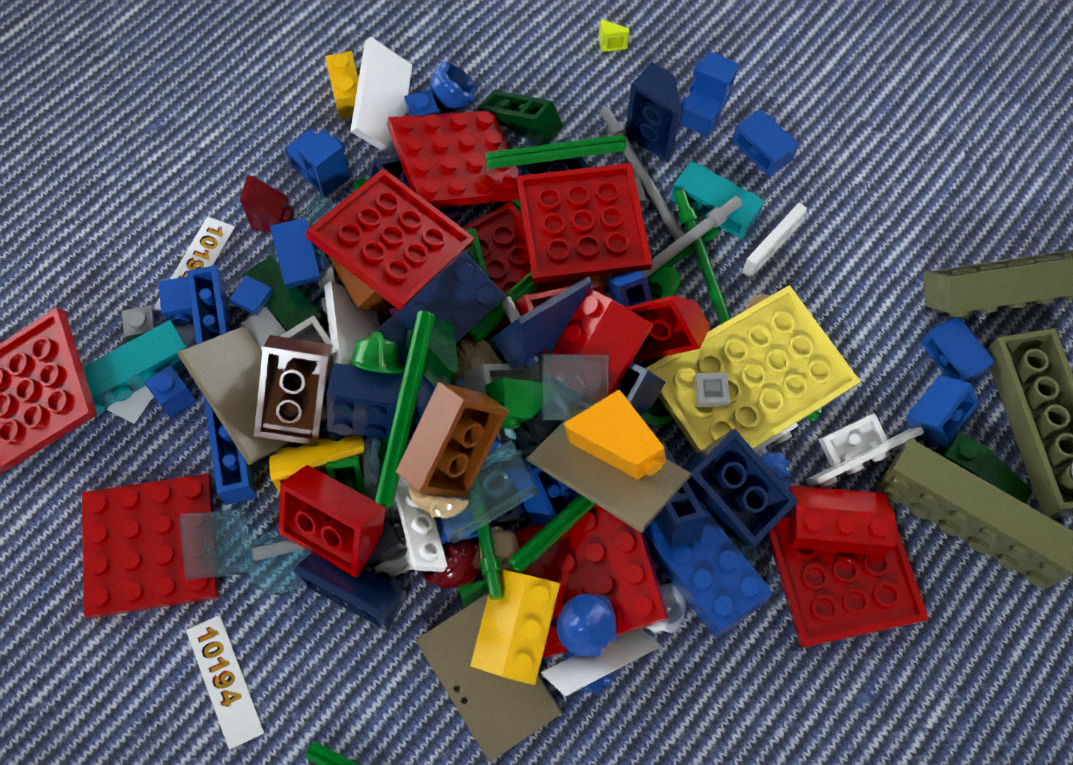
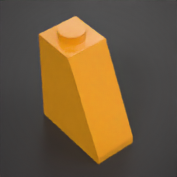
M620 390L564 423L566 436L571 444L637 480L645 475H654L666 463L664 446Z

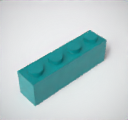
M171 320L83 366L97 412L96 416L103 413L105 408L117 401L121 402L129 399L134 392L146 386L144 384L145 381L171 365L174 371H179L185 367L177 352L187 349V346Z

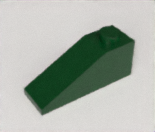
M493 90L478 107L479 111H490L495 115L498 123L533 142L549 144L564 127L551 100Z
M434 320L423 374L435 388L438 382L454 386L457 384L459 370L453 322ZM412 329L407 331L406 348H410L413 334Z
M960 431L941 454L942 457L1027 504L1033 492L988 447Z

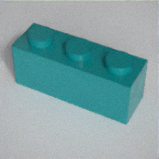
M693 161L689 162L676 180L671 194V200L676 202L674 192L684 189L691 208H694L696 214L704 219L707 218L706 214L715 207L720 208L733 197H739L743 205L727 216V221L719 227L742 240L759 217L764 204V200L760 199L755 193L740 188L731 180L722 178L711 172L706 166L699 165Z

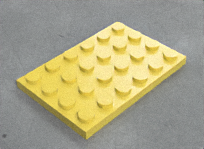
M790 285L707 332L700 349L665 356L645 368L665 381L658 397L697 454L732 429H736L754 449L856 387L861 382ZM727 373L730 404L727 407H696L693 380L695 374Z

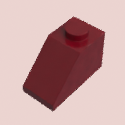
M247 175L240 202L252 230L271 233V225L293 221L294 209L291 208L287 196L256 177Z

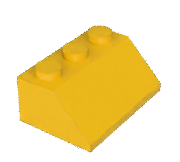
M337 434L326 439L319 438L318 445L307 444L297 448L285 447L278 450L277 454L269 456L271 480L279 493L280 483L305 465H309L328 476L326 462L358 456L365 474L372 473L374 470L364 437L353 434Z
M502 569L499 577L503 598L490 600L488 594L470 666L501 677L535 685L560 583Z

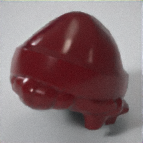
M473 538L452 540L451 542L445 541L442 545L447 563L445 571H422L423 578L428 583L442 589L460 588L469 585L475 581L480 572L479 545Z

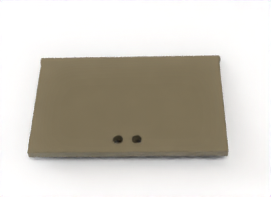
M246 326L177 352L248 465L293 443L254 436L262 350Z
M577 407L527 456L526 460L641 533L644 532L649 523L690 478L691 473L666 459V463L663 464V467L657 473L651 476L645 475L637 480L576 447L568 441L564 423L585 411Z
M484 593L481 598L426 632L415 641L488 761L491 762L556 717L562 716L563 711L539 673L536 684L532 685L470 666L488 598V593Z

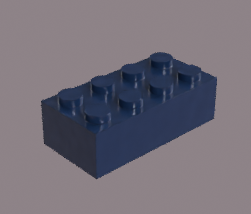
M463 251L451 260L403 309H398L374 332H381L383 338L396 342L399 363L405 367L409 348H406L408 329H414L418 311L431 312L435 315V320L453 322L455 343H457L506 296L467 252Z
M333 363L327 391V431L340 435L353 434L367 436L371 439H389L404 372L396 374L380 373L360 369L354 365ZM422 375L407 443H410L435 390L434 385L425 375ZM457 379L456 386L462 387L463 380Z

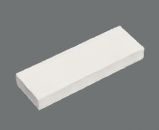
M798 203L753 251L745 262L743 274L749 278L753 277L792 235L804 219L807 212L805 206Z

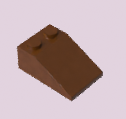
M274 335L268 337L262 350L254 428L255 437L318 445L330 375L332 344Z

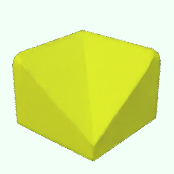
M600 20L599 41L601 52L627 49L629 28L606 20Z

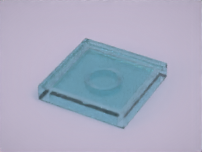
M542 354V419L570 420L608 397L609 355Z
M245 510L188 513L179 516L186 580L251 574L254 571Z

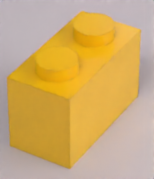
M352 51L325 56L340 120L353 117L359 81Z

